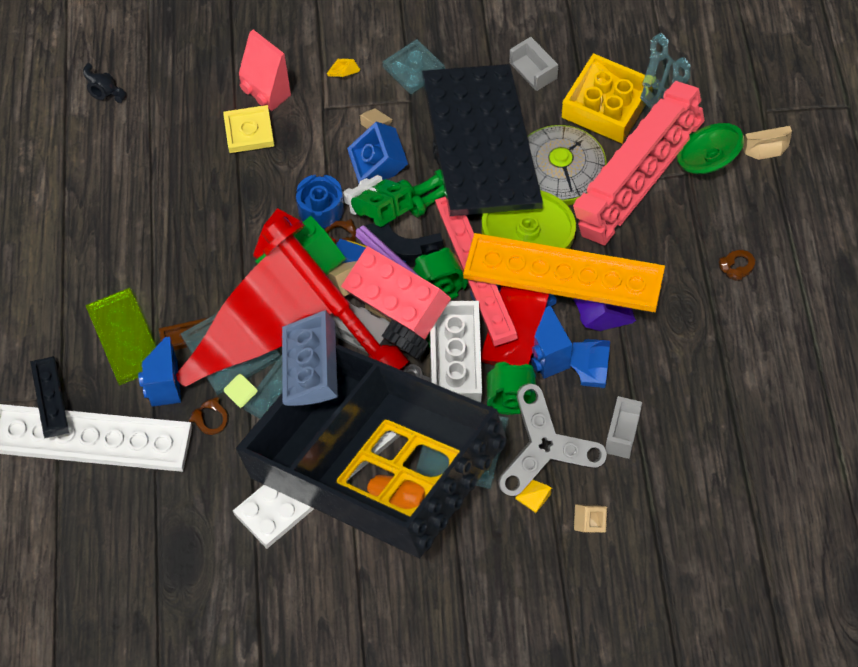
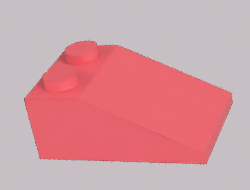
M255 30L250 31L239 71L240 87L246 94H251L255 97L261 106L268 105V109L273 111L291 96L285 54Z

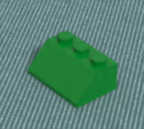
M310 216L303 221L305 226L295 237L323 272L328 275L346 258L327 232ZM263 254L257 260H255L256 264H258L266 255Z

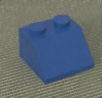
M375 122L347 148L359 184L365 178L371 179L376 175L381 176L382 180L392 178L408 165L396 128L379 122Z
M551 306L545 308L535 333L534 346L532 347V365L536 372L540 371L544 379L569 369L572 354V343Z
M165 337L142 361V372L138 373L140 387H143L144 398H149L152 407L181 403L180 383L176 377L179 371L178 359L170 337Z

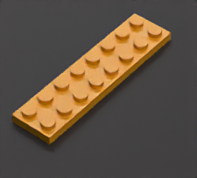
M474 233L463 277L464 279L656 312L665 265Z

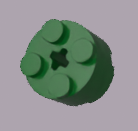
M443 248L440 251L416 258V265L413 270L421 278L440 288L451 300L459 296L457 292L461 288L463 290L466 288L468 280L464 279L462 266L450 248Z
M507 362L496 363L495 368L489 371L486 376L487 405L497 409L500 414H520V407L516 397L517 391L524 384L536 385L534 367L529 364L520 366L509 365ZM533 389L525 391L523 395L524 401L527 404L535 401L536 393Z

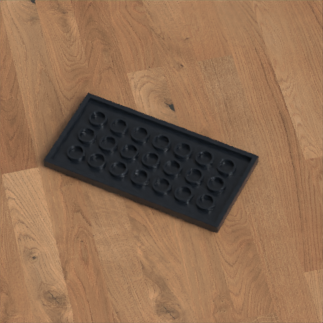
M510 64L422 71V80L449 216L542 208L543 200Z

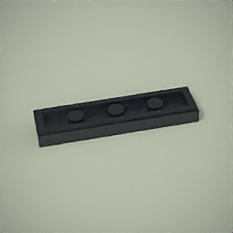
M55 357L30 361L44 439L68 434L69 428Z

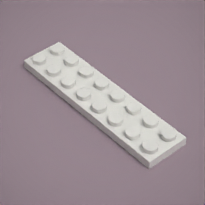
M0 404V454L180 472L184 470L192 431L191 422L65 410L69 433L44 439L38 408Z
M386 431L374 445L371 452L377 455L380 454L401 435L392 431ZM361 462L348 480L369 462ZM263 485L236 507L233 513L268 549L314 508Z

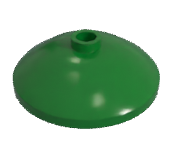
M717 123L701 128L690 135L689 141L678 153L677 160L683 170L695 174L717 171L730 164L738 156L744 145V135L738 126L730 123Z

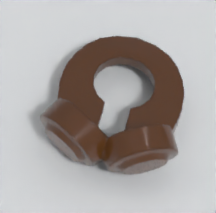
M735 250L726 257L719 258L721 270L726 273V276L738 281L752 272L755 266V258L748 251ZM737 257H745L748 260V264L744 267L730 268L735 264L734 260Z

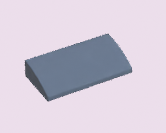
M326 310L282 327L283 404L286 406L314 404L337 397L335 321Z

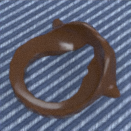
M352 219L335 221L325 229L328 234L334 227H342L350 232L352 237L341 239L352 242L356 241V228Z
M219 397L205 401L200 408L195 409L189 422H195L204 434L215 435L222 432L226 427L228 414L218 403ZM210 408L218 411L223 418L221 426L216 429L207 428L203 423L201 410Z

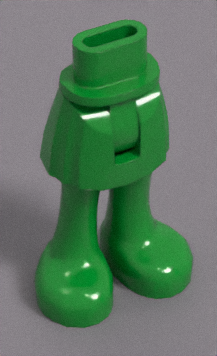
M440 169L434 172V176L416 186H412L407 180L397 182L410 187L413 208L410 209V212L415 217L424 215L429 205L445 196ZM437 188V189H436L435 191H433L432 193H430V194H428V195H426V196H424V197H420L421 195L425 194L426 192L431 191V190Z

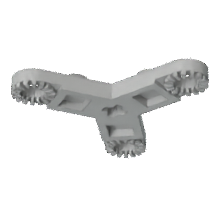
M524 384L519 388L516 397L530 442L500 475L498 485L503 493L510 496L520 494L550 459L593 468L599 467L605 462L607 457L606 449L600 443L555 433L540 387L535 384ZM528 389H533L536 393V399L531 404H527L523 398L525 391ZM542 438L551 441L547 451L539 448ZM595 447L599 450L600 454L598 460L592 462L588 460L587 452ZM512 475L516 476L518 486L511 490L507 489L505 486L506 479Z

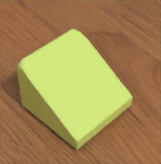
M238 374L224 388V392L240 408L258 391L242 374Z

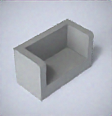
M532 37L510 49L509 63L536 91L557 79L558 64Z
M617 397L605 449L607 454L630 458L642 407L641 401Z

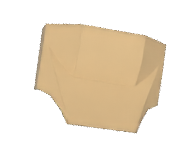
M786 126L745 134L743 145L745 155L758 160L781 156L789 147L792 134L791 127Z

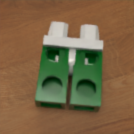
M379 175L371 179L365 178L360 181L356 188H348L342 193L344 203L349 205L352 214L366 215L373 218L375 225L379 227L384 226L395 219L396 216H400L413 208L410 187L387 179L382 180V177Z

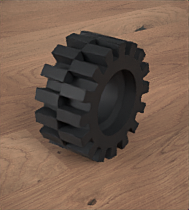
M391 320L382 334V337L418 360L429 345L426 340L394 320Z

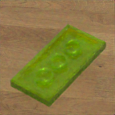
M127 288L85 305L118 384L122 385L139 378L138 373L142 372V361L156 346L131 289Z

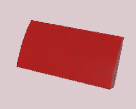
M502 285L500 295L517 332L518 339L494 346L488 332L481 352V362L494 366L498 362H507L509 365L520 366L529 364L533 352L534 336L545 311L549 294Z

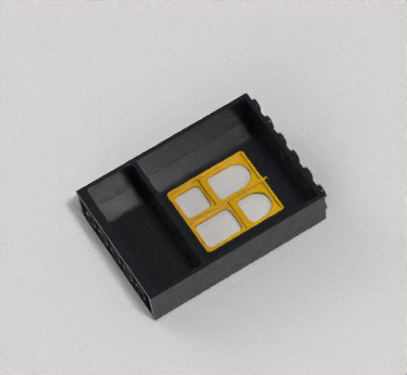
M336 344L337 397L314 404L286 406L283 404L282 392L235 449L251 479L420 559L424 552L431 548L433 540L439 532L445 529L453 513L461 507L467 494L476 487L482 474L490 468L496 455L504 449L507 439L498 410ZM386 431H392L408 438L406 444L393 460H388L371 452L374 445ZM418 445H424L441 452L449 459L447 469L443 474L436 477L424 476L404 467L403 464ZM363 461H367L395 474L379 496L371 495L347 483L348 478ZM406 480L420 485L425 490L423 501L412 509H403L389 503L390 498Z

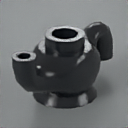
M87 63L83 68V74L88 82L87 90L89 94L97 100H104L105 97L112 94L115 96L116 102L122 103L126 98L125 90L114 85V79L110 74L92 73L93 66Z

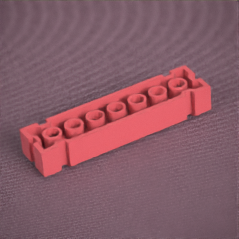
M675 81L665 91L663 99L654 104L648 115L640 121L635 131L628 136L626 142L615 152L608 164L601 169V172L594 181L590 182L587 194L583 193L581 197L576 199L573 207L576 218L579 219L578 225L582 237L605 246L615 234L614 228L617 225L621 226L686 145L690 139V133L696 132L705 119L703 108L698 106L701 102L699 88Z

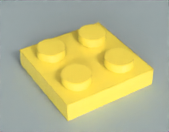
M268 105L223 112L229 153L274 147Z

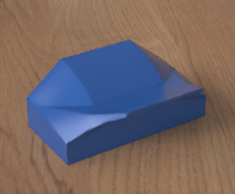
M585 339L583 342H573L570 366L579 374L582 386L605 388L610 341Z

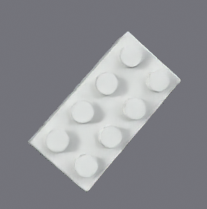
M449 301L430 331L431 383L481 402L479 301Z

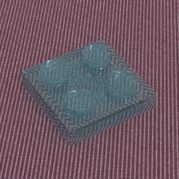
M417 39L383 61V68L410 94L424 86L422 71L445 69V66Z

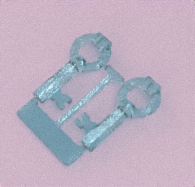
M662 33L654 36L651 40V60L642 83L644 87L640 98L650 109L659 101L660 96L663 98L667 88L663 87L671 64L673 65V83L675 81L687 83L690 79L691 64L684 57L675 62L668 55L669 40ZM657 42L663 47L661 53L656 51ZM666 58L668 62L660 83L656 79L655 73L659 62ZM680 66L683 70H685L684 77L680 76L678 73V69ZM651 85L654 89H658L656 97L648 89Z

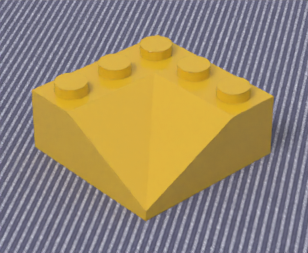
M593 53L563 100L562 118L623 144L652 96L654 78Z

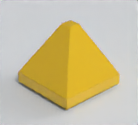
M337 59L327 72V75L344 77L359 72L360 68L354 59Z
M531 480L524 490L516 496V500L537 513L551 495L552 488L546 484Z

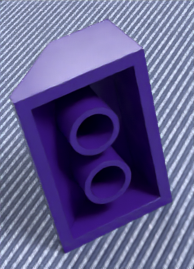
M573 298L584 327L603 331L632 324L636 321L631 308Z

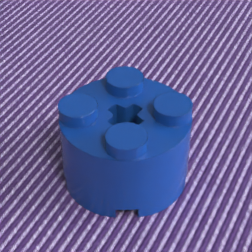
M311 175L303 179L297 186L296 202L298 214L302 221L312 216L325 230L326 227L341 219L344 214L343 194L341 185L335 178L329 175H324V177Z

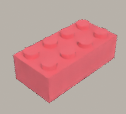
M368 246L341 285L344 290L355 298L408 328L424 340L451 300L440 288Z

